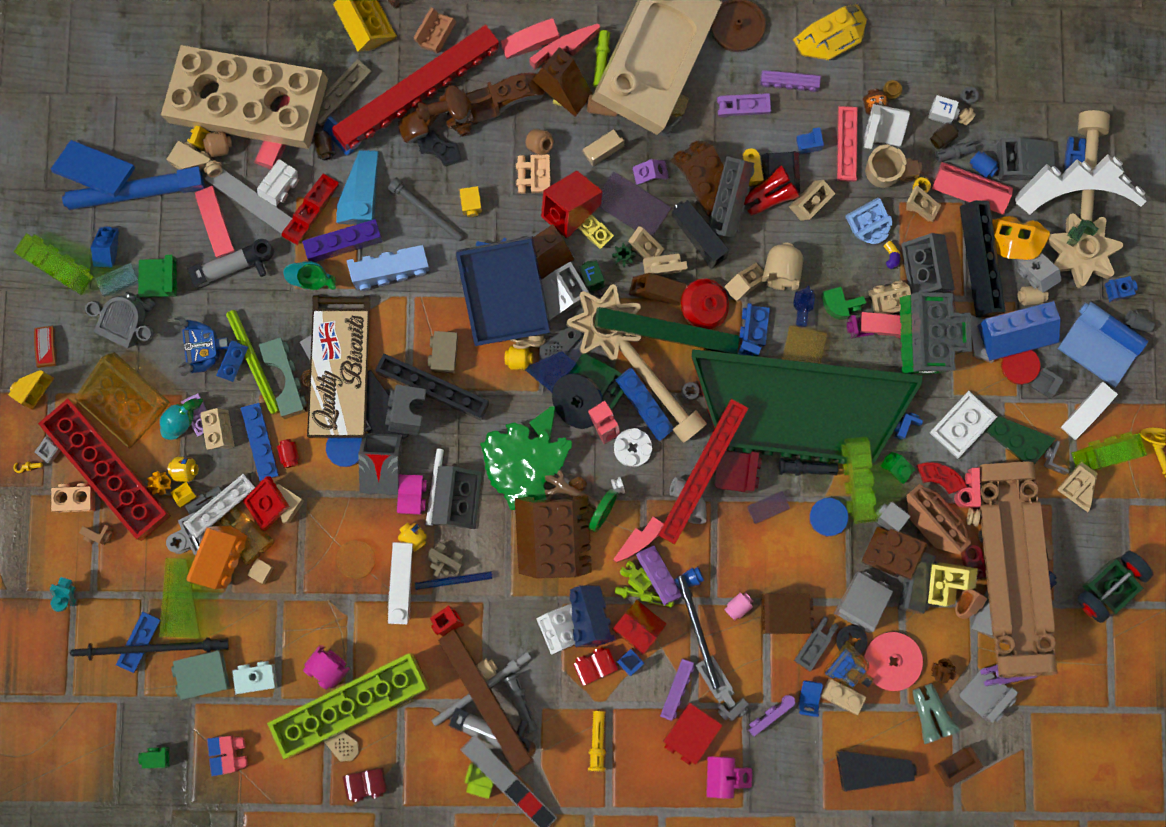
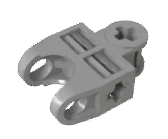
M196 512L178 520L181 530L171 534L166 540L167 548L170 551L182 554L191 549L196 556L205 531L195 538L183 524ZM176 540L182 541L181 543H179V548L174 546L176 544Z

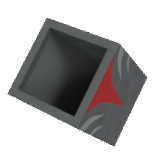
M366 433V437L362 438L358 453L360 493L398 495L399 474H401L402 435Z

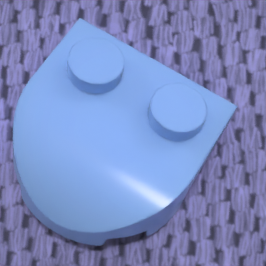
M876 198L845 215L852 232L861 241L877 244L885 240L889 235L888 232L890 226H892V219L887 214L880 198Z

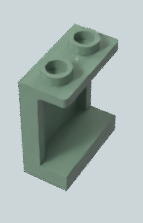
M215 651L173 661L174 666L171 667L173 677H176L177 680L175 691L180 700L230 689L223 651Z

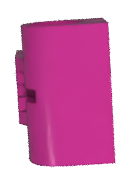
M708 757L707 797L734 798V788H751V768H735V758ZM745 772L747 774L746 783H744L743 781V775Z

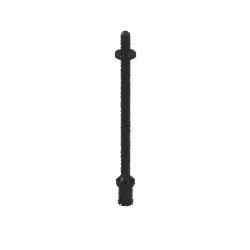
M206 637L203 642L93 648L92 643H89L88 648L72 649L70 655L72 657L88 656L89 661H92L93 656L199 649L211 653V651L229 650V639H211V637Z

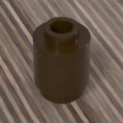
M946 122L932 134L930 141L936 149L940 150L958 138L959 130L955 124Z
M327 131L314 134L313 143L318 158L323 161L332 159L336 151L331 135Z

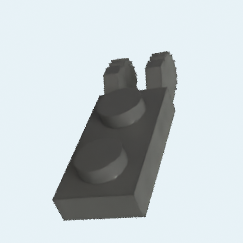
M825 616L817 628H814L793 660L810 672L832 640L831 637L838 627L834 623L827 635L822 633V628L828 622V618Z

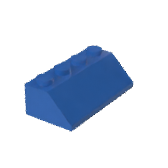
M1055 302L987 318L978 324L977 327L989 361L1059 343L1060 316Z

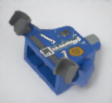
M181 316L174 319L181 322V326H174L175 329L185 328L182 329L186 362L182 363L178 368L184 367L186 371L182 372L181 376H186L189 372H206L215 364L216 360L220 359L219 350L228 349V338L218 339L217 333L210 326L201 322L185 320Z

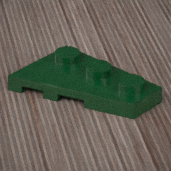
M1000 416L985 431L1022 462H1033L1034 465L1056 439Z

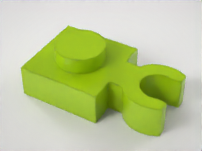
M628 561L626 567L629 570L622 567L620 574L624 577H629L628 583L643 595L652 586V583L642 567L637 570L634 563Z

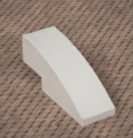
M1104 382L1100 383L1060 428L1076 440L1118 394Z

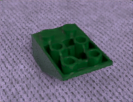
M581 354L570 373H578L590 378L598 386L604 401L613 412L624 395L623 390L616 382V379L622 373L587 354Z

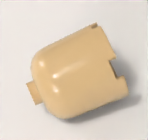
M888 144L874 149L868 158L865 169L870 183L880 188L890 187L895 184L904 173L907 164L903 152L899 148L896 149Z
M783 243L782 245L772 247L767 257L762 282L767 281L768 287L778 290H784L785 287H792V290L798 289L803 267L801 251L791 243Z

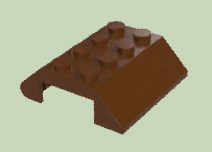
M587 495L573 496V499L534 501V497L515 498L519 574L538 579L578 577L592 572V564L588 563L591 562V556L584 555L579 557V553L591 549L588 525L590 524V519H577V515L589 512V507H586L589 505V497Z

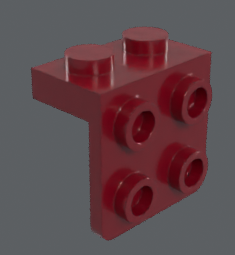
M725 451L717 466L715 487L717 489L753 493L755 488L758 489L759 477H756L757 469H761L762 463L759 453L751 452L746 454Z

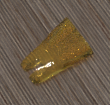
M233 507L230 513L236 521L231 524L225 516H222L219 521L221 526L231 525L248 536L245 548L240 554V558L246 566L260 557L259 551L262 553L266 552L273 546L275 541L249 519L244 512Z

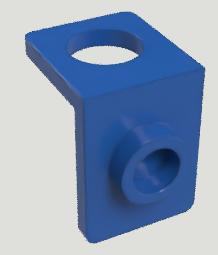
M803 681L799 699V714L819 717L822 683ZM804 708H811L814 711H807Z

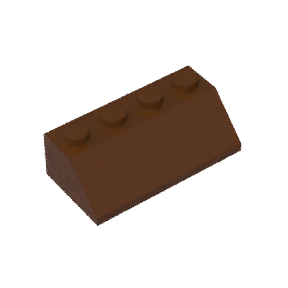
M553 224L533 237L541 280L560 267L574 261V257L564 239Z

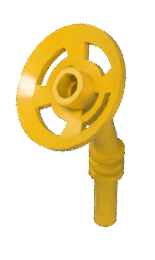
M1145 428L1141 431L1140 435L1143 439L1153 444L1163 470L1162 474H1165L1164 477L1166 478V456L1163 448L1166 446V429Z

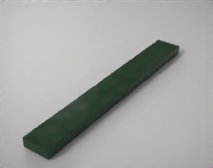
M598 307L596 311L594 327L722 353L737 354L739 335Z

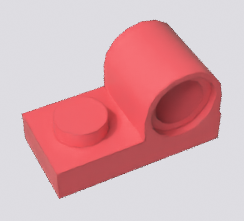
M971 468L965 474V483L968 484V488L959 490L954 496L956 505L962 508L981 507L980 469ZM962 493H966L969 496L968 503L961 500Z

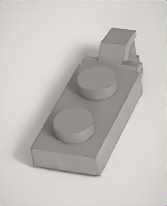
M711 655L720 688L713 690L704 660L695 666L715 699L719 703L724 701L728 709L736 705L731 698V695L734 694L733 688Z

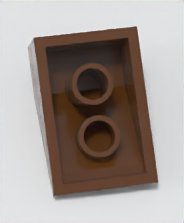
M560 47L532 79L574 117L578 115L587 103L590 94H593L574 59Z

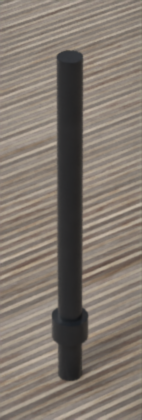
M685 575L678 576L682 591L680 594L682 600H685L713 690L720 688L692 600V590L688 587Z

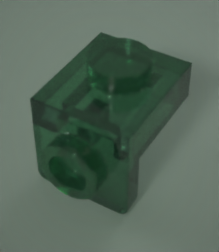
M1082 219L1076 227L1072 226L1069 230L1067 244L1073 247L1079 242L1083 233L1093 236L1099 228L1093 222Z

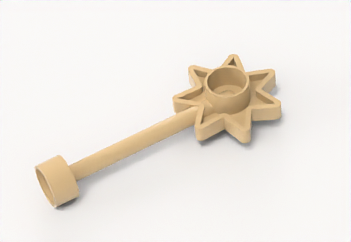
M1096 110L1081 112L1078 120V133L1087 136L1085 162L1092 169L1097 165L1099 136L1109 133L1110 115L1108 113ZM1095 189L1082 190L1080 219L1076 214H1070L1066 218V233L1050 234L1047 243L1059 253L1053 264L1059 268L1060 272L1071 270L1077 288L1085 286L1092 273L1106 279L1111 278L1114 275V270L1108 257L1123 247L1122 242L1104 237L1106 228L1105 217H1100L1092 223Z
M614 284L610 285L601 299L582 291L579 298L584 313L567 320L568 327L584 333L580 352L586 354L601 346L609 359L614 361L618 357V351L620 350L679 422L672 430L683 443L707 423L697 411L688 416L629 343L638 342L641 336L594 327L598 307L636 314L641 308L640 304H620L617 287Z

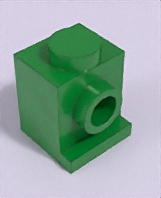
M163 747L161 751H159V748H147V752L139 753L138 761L142 769L170 767L169 747Z

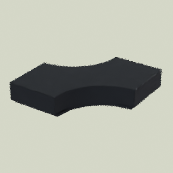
M434 130L429 131L425 137L417 140L420 153L436 156L441 160L444 167L462 162L457 143H447L440 140Z

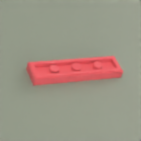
M838 107L837 181L856 182L858 107Z

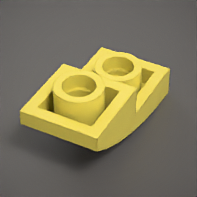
M592 214L578 227L599 249L614 236Z

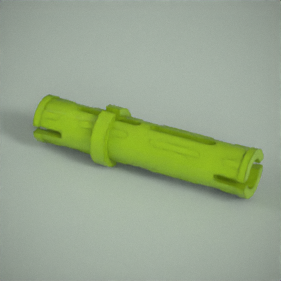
M604 30L599 31L593 87L598 86L607 67L608 54H610L609 42L611 32L607 33Z

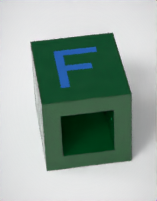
M597 260L593 262L587 261L582 266H579L581 278L589 293L605 288V281Z

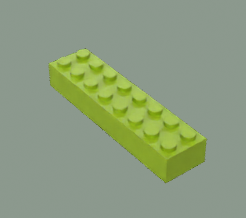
M408 653L267 724L283 759H289L429 690V687L414 655Z

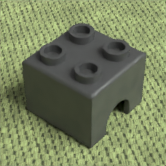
M396 385L395 390H391L388 406L392 408H388L385 425H389L388 431L416 436L419 434L422 416L414 415L410 410L414 408L423 409L426 389Z

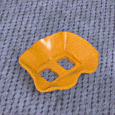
M1005 216L992 220L997 254L1008 259L1030 260L1037 258L1050 236V231L1044 228L1038 221L1030 220L1022 223L1014 216ZM1004 225L1012 227L1011 234L1008 236L1000 234L1001 227ZM1020 230H1030L1029 239L1019 238Z

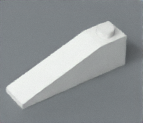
M393 542L388 624H408L410 620L412 543Z

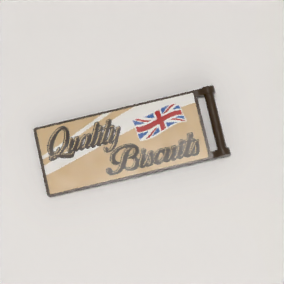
M313 295L307 437L365 438L371 297L370 295H364V297H319V295ZM319 304H364V309H319Z

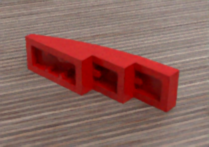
M323 173L306 194L303 203L293 214L292 220L282 231L281 236L298 245L321 214L338 187L339 182Z

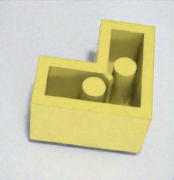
M947 563L932 564L928 603L941 606L955 604L957 589L970 590L976 588L978 569Z

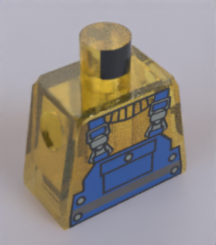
M848 641L824 670L826 677L849 689H853L858 682L868 688L874 680L867 674L869 662Z

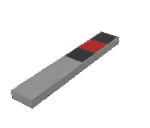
M475 735L460 749L537 827H549L557 819Z

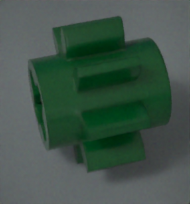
M624 243L620 248L615 246L617 253L612 254V258H617L615 265L620 263L625 268L627 263L633 264L631 257H635L636 253H631L632 246L626 247ZM622 252H625L626 259H622Z

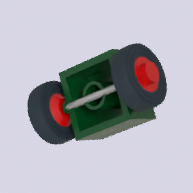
M1129 550L1122 555L1121 561L1124 566L1117 559L1110 560L1082 586L1086 591L1082 592L1077 600L1083 611L1099 623L1105 622L1110 615H1115L1143 589L1133 575L1145 583L1154 575L1146 560L1133 551Z

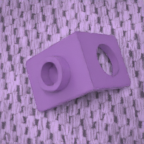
M651 159L633 167L637 185L655 178L668 179L665 161ZM658 165L662 168V174L658 171Z

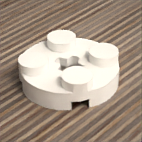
M637 428L624 430L617 436L614 443V454L617 460L629 467L643 465L648 461L652 452V443L649 436ZM630 443L638 445L636 453L628 451Z

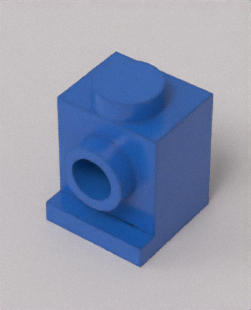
M1131 276L1109 280L1105 283L1109 302L1134 296L1136 294L1135 291H1137L1136 281L1132 280ZM1122 284H1124L1125 290L1121 288Z

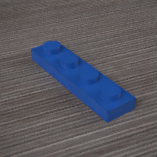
M629 368L616 379L618 385L657 440L661 441L673 431L674 427L632 368Z
M255 403L241 407L259 480L262 481L266 476H271V478L280 477L261 404Z

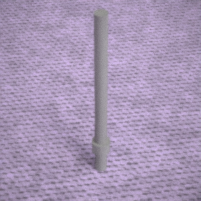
M526 652L518 659L510 661L507 667L487 681L489 687L491 688L510 673L518 671L520 666L531 659L529 653ZM467 694L431 721L435 726L439 725L454 714L456 707L461 709L473 700L470 694Z

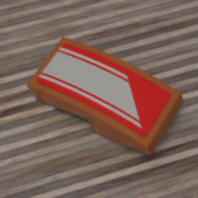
M53 326L34 328V350L37 368L56 366L57 349L55 347V328Z

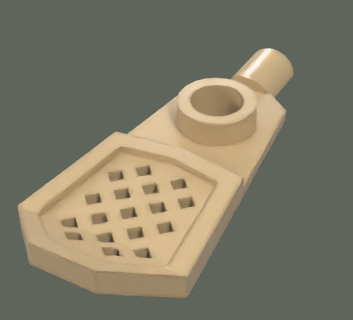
M344 732L324 741L339 761H352L359 754L358 742Z

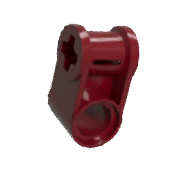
M969 545L961 553L963 566L977 568V572H979L977 573V580H987L982 550L976 545ZM969 549L975 551L976 556L974 559L968 557Z

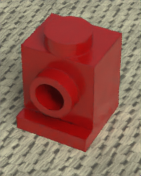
M449 605L430 618L433 623L431 628L436 635L445 636L451 630L464 626L456 609Z

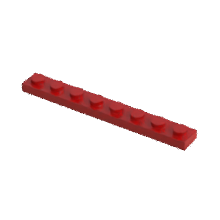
M730 399L658 533L659 537L674 545L676 544L748 410L746 406Z

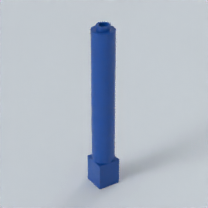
M198 166L176 170L177 173L126 181L116 198L90 187L66 191L65 196H62L64 207L74 210L182 191V193L205 189L203 171Z

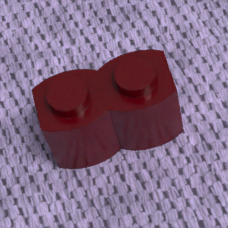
M383 767L343 776L347 800L352 799L353 803L363 801L364 796L371 795L372 799L382 797L383 793L387 791Z

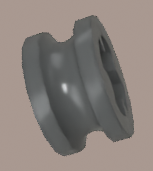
M966 87L960 94L961 101L966 105L975 103L978 99V91L974 87ZM965 92L967 94L971 92L973 94L972 97H974V99H966L965 97L967 95H965Z
M693 382L686 383L681 390L682 396L686 400H694L699 395L698 385ZM693 387V392H696L695 395L691 394L688 396L686 394L688 391H685V389Z

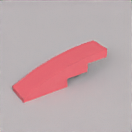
M591 25L562 36L530 58V65L537 69L559 47L574 56L599 34L600 25Z
M213 186L195 192L216 258L234 253L235 250Z
M861 313L860 332L878 333V335L901 338L900 315Z

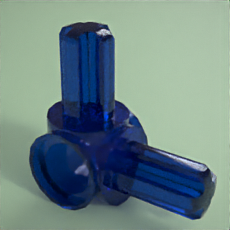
M810 286L795 292L793 307L797 310L796 326L800 328L807 326L808 314L814 307L815 293L810 289Z

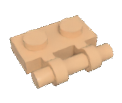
M549 154L531 155V162H525V156H518V163H516V170H518V179L516 180L518 193L525 194L526 186H531V193H543V190L550 187ZM525 170H531V179H525Z

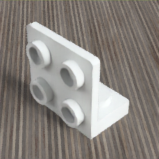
M873 104L864 135V148L872 149L873 142L901 146L910 112Z
M571 604L536 618L551 655L575 645Z

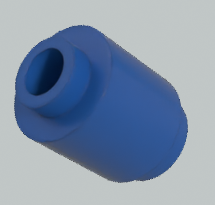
M978 151L970 161V164L973 165L972 168L986 178L988 176L992 177L999 169L996 166L998 162L984 152Z

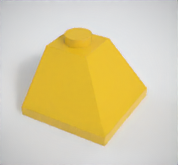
M39 370L14 382L10 387L8 395L18 403L33 410L54 378Z

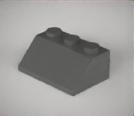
M930 233L901 243L911 294L918 292L946 293L955 290L945 235Z
M438 466L431 524L476 529L482 472L454 466Z
M924 552L913 579L910 580L904 577L898 606L899 610L917 614H924L928 610L929 603L927 597L930 589L932 564H937L935 556Z

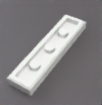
M242 474L183 524L197 538L207 527L213 525L243 500L255 488L254 485Z

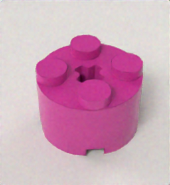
M319 645L304 664L305 668L303 671L308 676H314L318 679V684L327 690L329 687L336 688L349 672L350 667L345 668L344 666L347 663L331 650L328 652L324 651L325 646Z

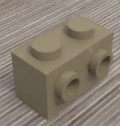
M434 331V336H430V348H433L432 355L428 357V366L431 367L432 372L455 374L458 347L457 333Z

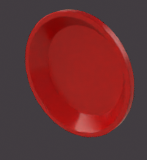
M698 279L691 282L682 294V313L691 326L712 330L719 327L725 321L729 311V299L723 287L716 281Z

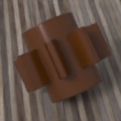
M940 659L938 664L933 663L932 676L939 683H949L950 679H955L956 666H953L950 660Z

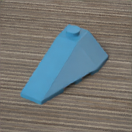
M378 151L358 152L337 204V224L357 225L375 219Z

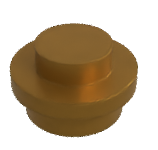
M890 80L885 83L883 92L887 94V98L896 99L902 93V86L899 82Z

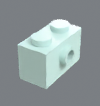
M269 661L259 662L257 667L251 668L249 664L240 665L238 670H233L236 694L278 688L275 664L269 665Z

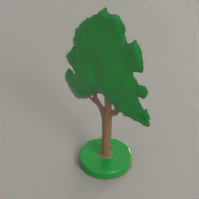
M514 422L505 425L508 434H501L499 431L488 432L485 442L480 443L484 454V467L487 470L488 479L491 481L490 484L496 488L498 493L504 494V498L507 500L511 510H515V498L534 497V501L550 500L556 493H564L571 497L586 495L567 484L563 473L560 471L569 450L572 448V441L566 440V437L558 438L557 442L548 443L550 437L545 430L539 432V437L531 440L528 439L530 429ZM551 482L556 488L545 490L544 483ZM610 489L605 494L601 502L587 495L589 497V505L587 506L595 510L589 524V529L597 532L602 527L616 502L618 492Z

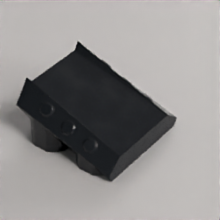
M793 151L762 154L763 182L781 165L790 178V181L775 188L766 195L779 191L791 182L798 193H800L799 153Z

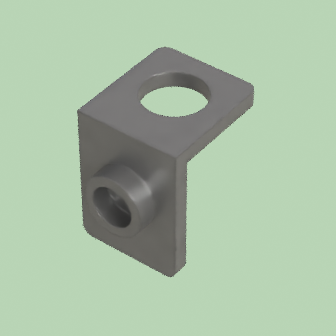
M1056 441L1045 453L1044 458L1047 459L1044 467L1066 475L1070 470L1052 463L1060 441Z

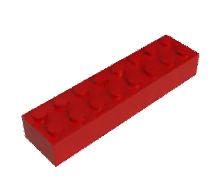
M67 398L38 423L136 540L143 541L171 517L170 513L152 495V492L74 401Z

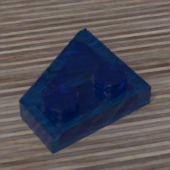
M561 351L529 365L525 371L552 392L555 383L561 377L568 374L577 363Z

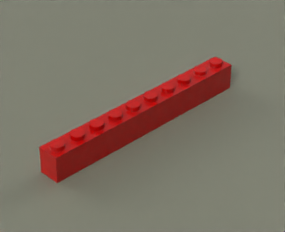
M485 24L333 126V134L346 151L357 148L361 141L366 138H372L377 130L388 127L392 120L403 117L410 108H416L418 102L422 103V100L426 97L434 96L438 89L449 86L454 78L457 76L462 77L469 68L480 65L484 58L496 54L499 49L498 39Z

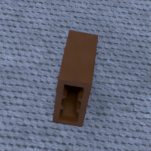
M646 273L632 278L629 295L673 305H681L682 294L688 285L652 273Z

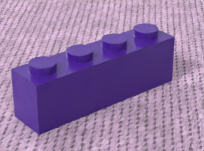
M376 219L302 242L307 259L312 262H318L381 243L383 240Z

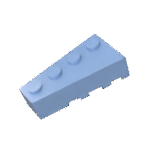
M423 245L400 249L397 251V254H393V252L381 253L378 256L379 258L365 256L359 262H354L353 259L347 260L352 283L356 290L360 289V291L369 290L374 285L385 286L390 283L389 281L396 279L397 281H404L408 279V276L412 275L416 277L423 276L427 271H430Z

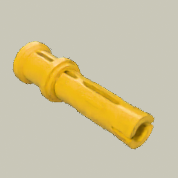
M593 711L592 749L589 751L590 767H588V771H605L604 755H606V751L603 749L605 711Z

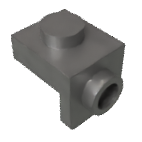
M741 698L729 711L722 704H719L717 706L720 709L718 713L725 720L729 718L733 721L736 716L740 718L746 713L748 703Z

